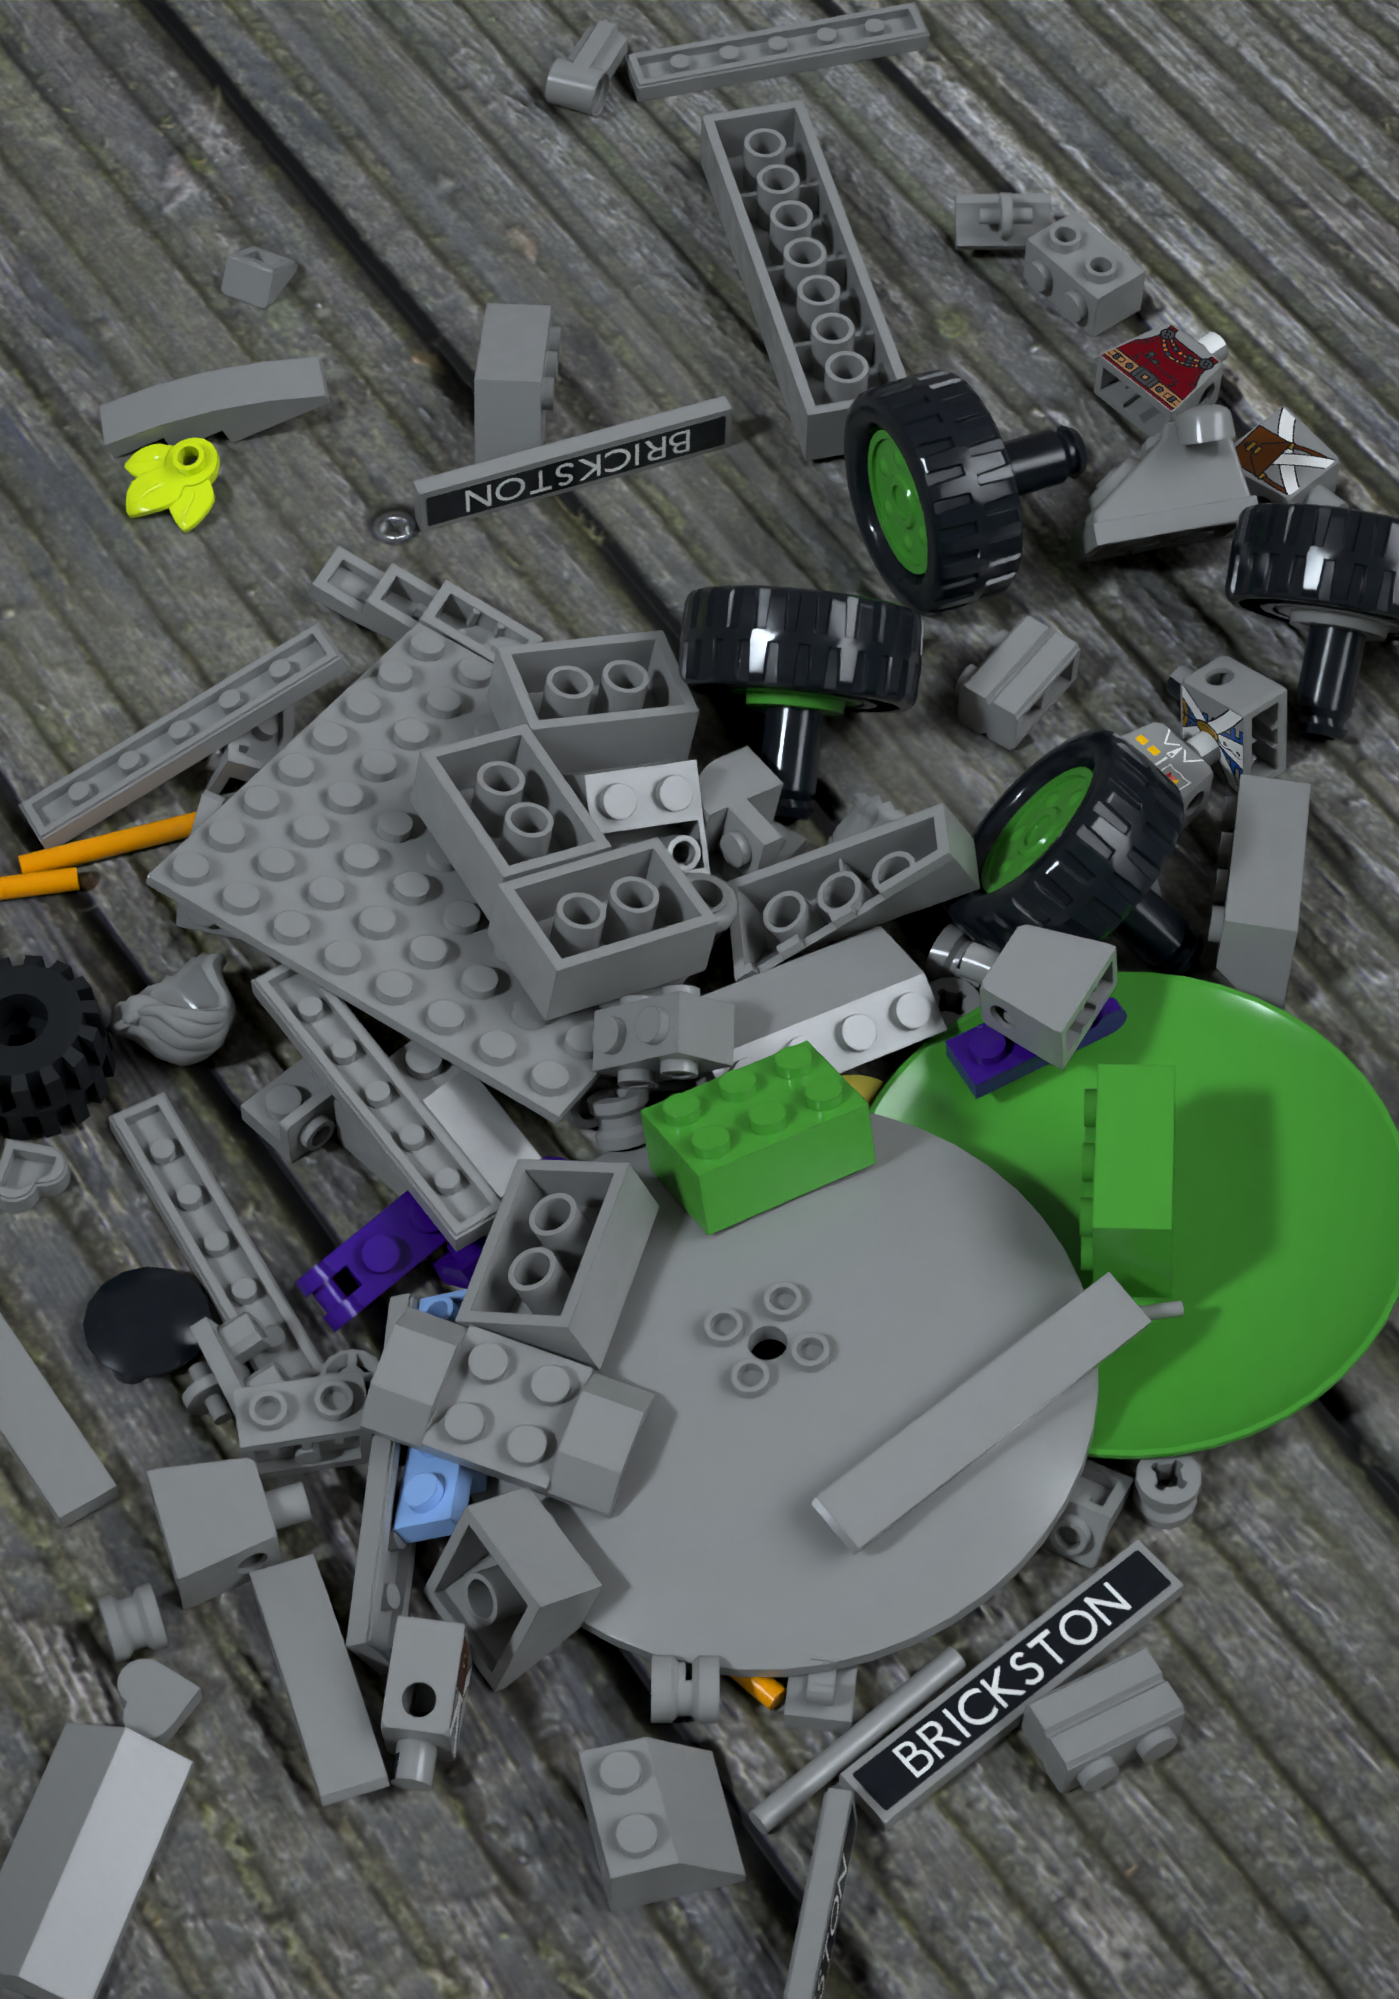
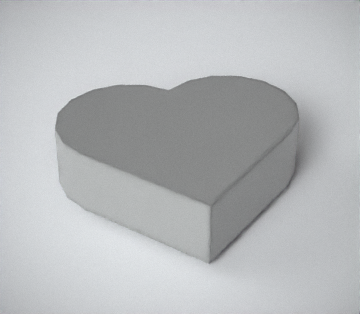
M5 1138L0 1152V1210L9 1214H20L34 1207L40 1198H51L66 1190L71 1178L66 1155L59 1149L50 1146Z
M137 1659L128 1663L121 1670L117 1679L119 1698L124 1707L122 1716L123 1726L162 1746L175 1735L203 1698L201 1687L152 1659Z

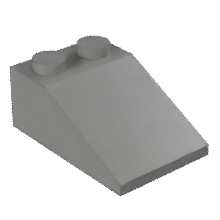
M413 1040L389 1057L391 1062L500 1198L504 1196L518 1159H542L478 1078ZM334 1099L338 1142L399 1197L407 1191L406 1187L340 1103Z

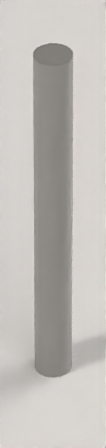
M947 1647L751 1810L749 1818L754 1826L763 1834L769 1833L966 1667L962 1656L952 1647Z

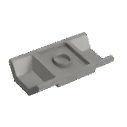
M408 1307L394 1324L371 1380L360 1428L369 1433L523 1488L529 1486L532 1491L610 1518L623 1472L641 1425L651 1411L656 1394L594 1373L593 1368L476 1326L469 1325L467 1328Z

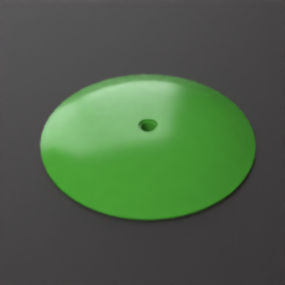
M1117 972L1118 984L1110 997L1117 999L1127 1014L1126 1021L1117 1031L1075 1051L1064 1069L1048 1064L976 1099L947 1057L945 1041L984 1023L981 1015V1006L947 1025L946 1031L934 1035L921 1045L893 1074L877 1095L869 1112L921 1128L955 1144L988 1165L1015 1187L1043 1217L1064 1247L1081 1281L1083 1291L1094 1283L1093 1271H1081L1080 1198L1083 1197L1085 1089H1097L1098 1064L1176 1065L1172 1298H1131L1137 1305L1140 1304L1141 1306L1181 1300L1184 1315L1153 1320L1143 1332L1098 1366L1099 1399L1094 1435L1087 1457L1147 1459L1179 1456L1217 1448L1250 1437L1286 1420L1316 1401L1340 1381L1368 1351L1387 1323L1399 1298V1132L1384 1103L1356 1066L1316 1030L1288 1012L1250 994L1221 984L1186 976L1153 972Z

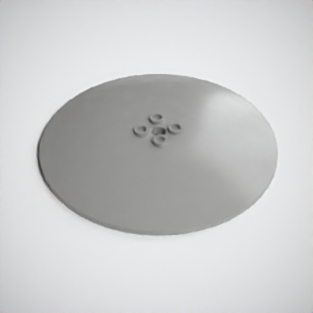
M870 1113L876 1158L875 1164L708 1236L650 1170L646 1143L630 1149L607 1151L593 1160L596 1162L630 1163L660 1206L601 1369L594 1370V1373L654 1393L656 1398L651 1411L641 1425L626 1464L610 1518L533 1491L602 1584L600 1592L580 1626L581 1628L616 1647L652 1660V1655H672L678 1662H685L692 1666V1662L699 1655H719L720 1675L736 1677H789L830 1672L835 1669L833 1666L834 1662L810 1660L811 1655L838 1658V1670L874 1661L911 1647L948 1628L985 1603L1024 1567L1045 1542L1067 1508L1082 1475L1094 1435L1099 1399L1098 1367L855 1556L811 1504L815 1496L1083 1292L1081 1281L1064 1247L1046 1221L1015 1187L992 1168L955 1144L921 1128ZM767 1339L778 1340L786 1345L784 1353L772 1360L759 1359L751 1351L756 1344ZM488 1475L486 1491L472 1493L470 1496L474 1504L523 1487Z

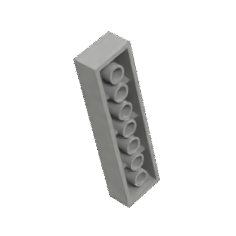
M803 99L702 115L701 165L805 461L843 455L846 417L856 397L870 388L907 376Z

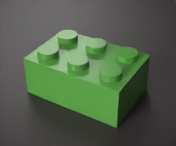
M808 1040L794 1046L785 1047L771 1056L740 1069L728 1071L721 1077L683 1093L671 1095L664 1101L640 1110L650 1170L708 1236L876 1163L869 1104Z
M1098 1064L1097 1089H1085L1083 1197L1080 1198L1081 1271H1093L1094 1283L1110 1272L1130 1297L1172 1298L1176 1065Z

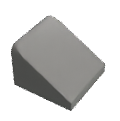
M252 246L227 256L221 291L224 295L256 307L267 308L274 302L297 272L298 264L288 258Z

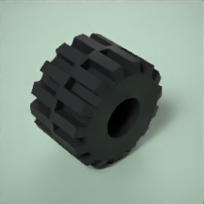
M25 955L23 965L12 966L9 957L0 959V1132L8 1126L11 1136L15 1140H30L32 1130L43 1129L46 1138L62 1134L59 1124L71 1119L78 1126L91 1116L87 1107L89 1101L102 1104L109 1092L105 1078L114 1077L115 1060L111 1051L113 1046L98 1001L95 999L92 987L83 976L75 979L71 966L59 960L50 968H46L42 956Z

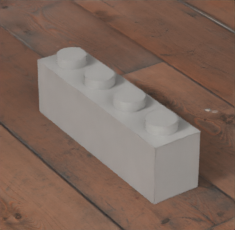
M1241 774L1237 797L1225 796L1216 867L1227 869L1217 868L1212 904L1223 905V907L1214 905L1212 907L1207 941L1219 943L1216 968L1238 991L1255 996L1283 1010L1298 933L1311 784Z
M941 803L727 881L726 883L734 891L738 902L736 918L730 925L735 982L767 971L797 953L980 889L974 839L947 806Z

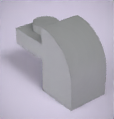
M746 746L715 759L703 769L699 776L707 851L710 852L718 849L727 863L736 868L742 875L776 864L783 839L772 826L783 782Z

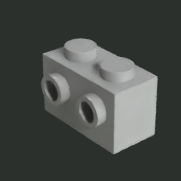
M1074 211L1027 238L1023 278L1033 290L1042 293L1062 311L1069 321L1079 325L1092 338L1141 310L1146 271L1077 212Z
M691 985L665 986L662 989V995L654 997L645 995L621 997L620 1005L594 1011L592 1072L617 1077L618 1086L623 1088L647 1089L654 1087L655 1083L672 1079H694L698 1077L699 1073L733 1066L735 1005L700 996V988Z

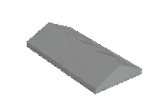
M78 1723L65 1724L0 1871V1988L34 1999H97L194 1769L193 1761L127 1727Z

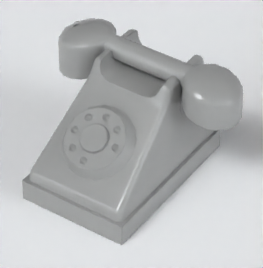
M1203 404L1187 408L1177 414L1173 422L1166 423L1162 428V432L1156 433L1142 444L1141 457L1139 459L1128 456L1117 467H1113L1086 499L1089 512L1072 530V540L1068 543L1072 565L1126 556L1128 554L1127 551H1130V555L1234 536L1239 514L1246 507L1258 504L1256 495H1250L1232 440L1233 437H1236L1231 411L1227 407L1218 404Z

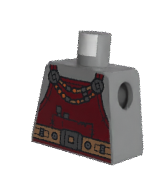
M1163 324L1099 354L1094 393L1147 436L1151 437L1156 433L1162 432L1163 426L1168 422H1173L1176 415L1181 411L1197 405L1216 403L1223 372L1221 362L1228 357L1227 345L1215 332H1208L1194 341L1174 324Z

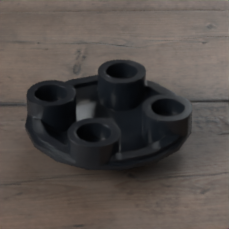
M146 1266L121 1272L102 1284L87 1304L83 1328L87 1346L98 1361L111 1369L118 1381L133 1385L144 1381L146 1378L171 1373L187 1362L204 1355L190 1327L204 1317L211 1320V1314L205 1294L192 1279L172 1269Z

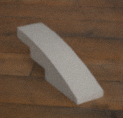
M319 357L262 361L195 374L151 386L99 406L104 446L114 458H117L162 438L169 445L174 446L187 438H206L223 431L231 443H234L328 404L330 399L323 362Z
M340 546L337 547L318 574L307 595L357 624L396 642L419 622L493 664L497 647L540 643L543 640V637L448 580H445L441 588L437 590L394 563H391L384 573Z
M314 1554L249 1572L253 1592L268 1633L272 1654L288 1698L291 1716L322 1806L389 1787L387 1773L363 1697Z

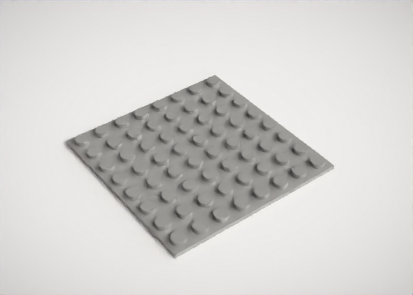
M418 622L147 875L146 884L557 1125L601 1075L600 1073L592 1072L594 1011L620 1005V998L545 1021L488 937L489 920L411 804L419 753L421 751L500 731L487 699L493 663ZM773 820L772 826L783 837L776 863L797 856L805 847L807 838ZM718 849L708 852L710 875H714L725 882L743 876L736 868L727 863ZM706 903L709 908H713L710 904ZM730 926L726 931L715 935L711 951L730 931ZM689 976L630 995L651 997L662 995L663 987L682 985Z

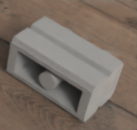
M1028 615L1025 618L1023 617L1010 632L1005 629L1000 630L988 648L987 658L979 667L973 664L966 667L957 681L955 694L959 696L957 707L959 722L979 734L986 733L988 739L1009 751L1012 748L1014 749L1077 678L1081 651L1078 643L1057 631L1054 633L1050 632L1048 626Z
M1141 1647L1026 1703L1021 1727L1025 1738L1036 1756L1043 1761L1044 1768L1059 1793L1064 1794L1080 1785L1084 1791L1090 1792L1109 1783L1118 1774L1119 1766L1139 1756L1143 1762L1148 1763L1169 1753L1178 1743L1177 1737L1180 1736L1185 1712L1183 1704L1168 1681L1163 1679L1161 1670L1147 1648Z

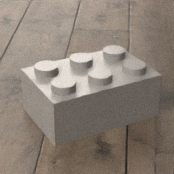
M663 630L500 646L496 648L487 699L500 730L527 724L562 775L664 760H688L699 709L688 685L680 677L679 665Z
M527 724L419 753L411 804L489 922L497 884L611 851L612 846Z
M655 837L497 884L487 935L545 1021L706 971L718 919L660 839Z
M518 1159L455 1322L467 1328L469 1325H473L593 1368V1370H600L660 1207L631 1164L624 1162Z

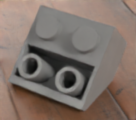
M697 759L664 760L562 775L612 846L611 850L658 837L684 874H710Z

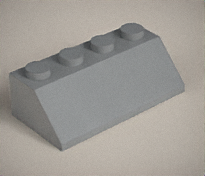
M878 926L703 995V997L735 1005L733 1066L699 1073L698 1077L690 1079L693 1088L721 1077L728 1071L740 1069L771 1056L785 1047L794 1046L806 1040L840 1074L946 1031L947 1028L925 973L882 926Z

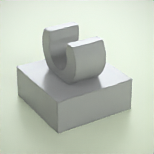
M811 1655L810 1660L834 1662L832 1666L835 1669L830 1672L788 1677L783 1726L845 1733L852 1725L858 1665L837 1670L838 1658Z

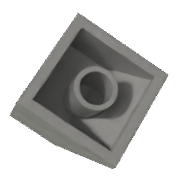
M528 1486L465 1507L423 1593L443 1621L466 1625L472 1661L494 1692L510 1685L580 1628L600 1592L602 1584L594 1575L589 1564L582 1559L559 1528L554 1517L544 1508Z
M643 1737L578 1752L579 1787L611 1912L746 1881L745 1870L712 1751Z

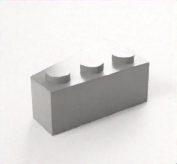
M486 304L474 377L475 464L544 445L546 411L554 410L558 359H560L561 326H551V305Z

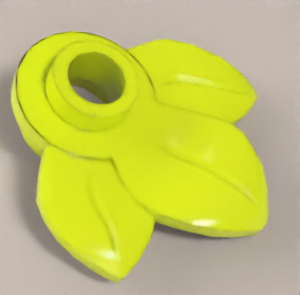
M198 437L187 438L174 446L158 443L152 444L135 452L124 465L128 473L136 478L130 484L126 494V512L130 518L146 516L169 508L178 527L184 533H188L205 518L215 502L212 484L218 476L220 457L214 445L206 439ZM198 458L192 465L185 466L190 460Z

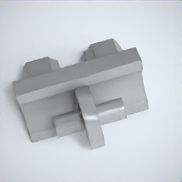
M1011 192L1000 194L955 195V250L1026 249L1027 238L1051 225V193L1011 194Z
M249 1312L240 1314L220 1326L209 1318L204 1317L190 1327L213 1372H210L204 1361L198 1362L189 1368V1373L194 1383L185 1390L182 1401L190 1414L202 1415L210 1413L216 1425L224 1424L233 1416L227 1403H229L235 1415L233 1391L235 1389L291 1380L284 1368L274 1360L255 1373H251L246 1362L270 1347L271 1340L259 1319Z

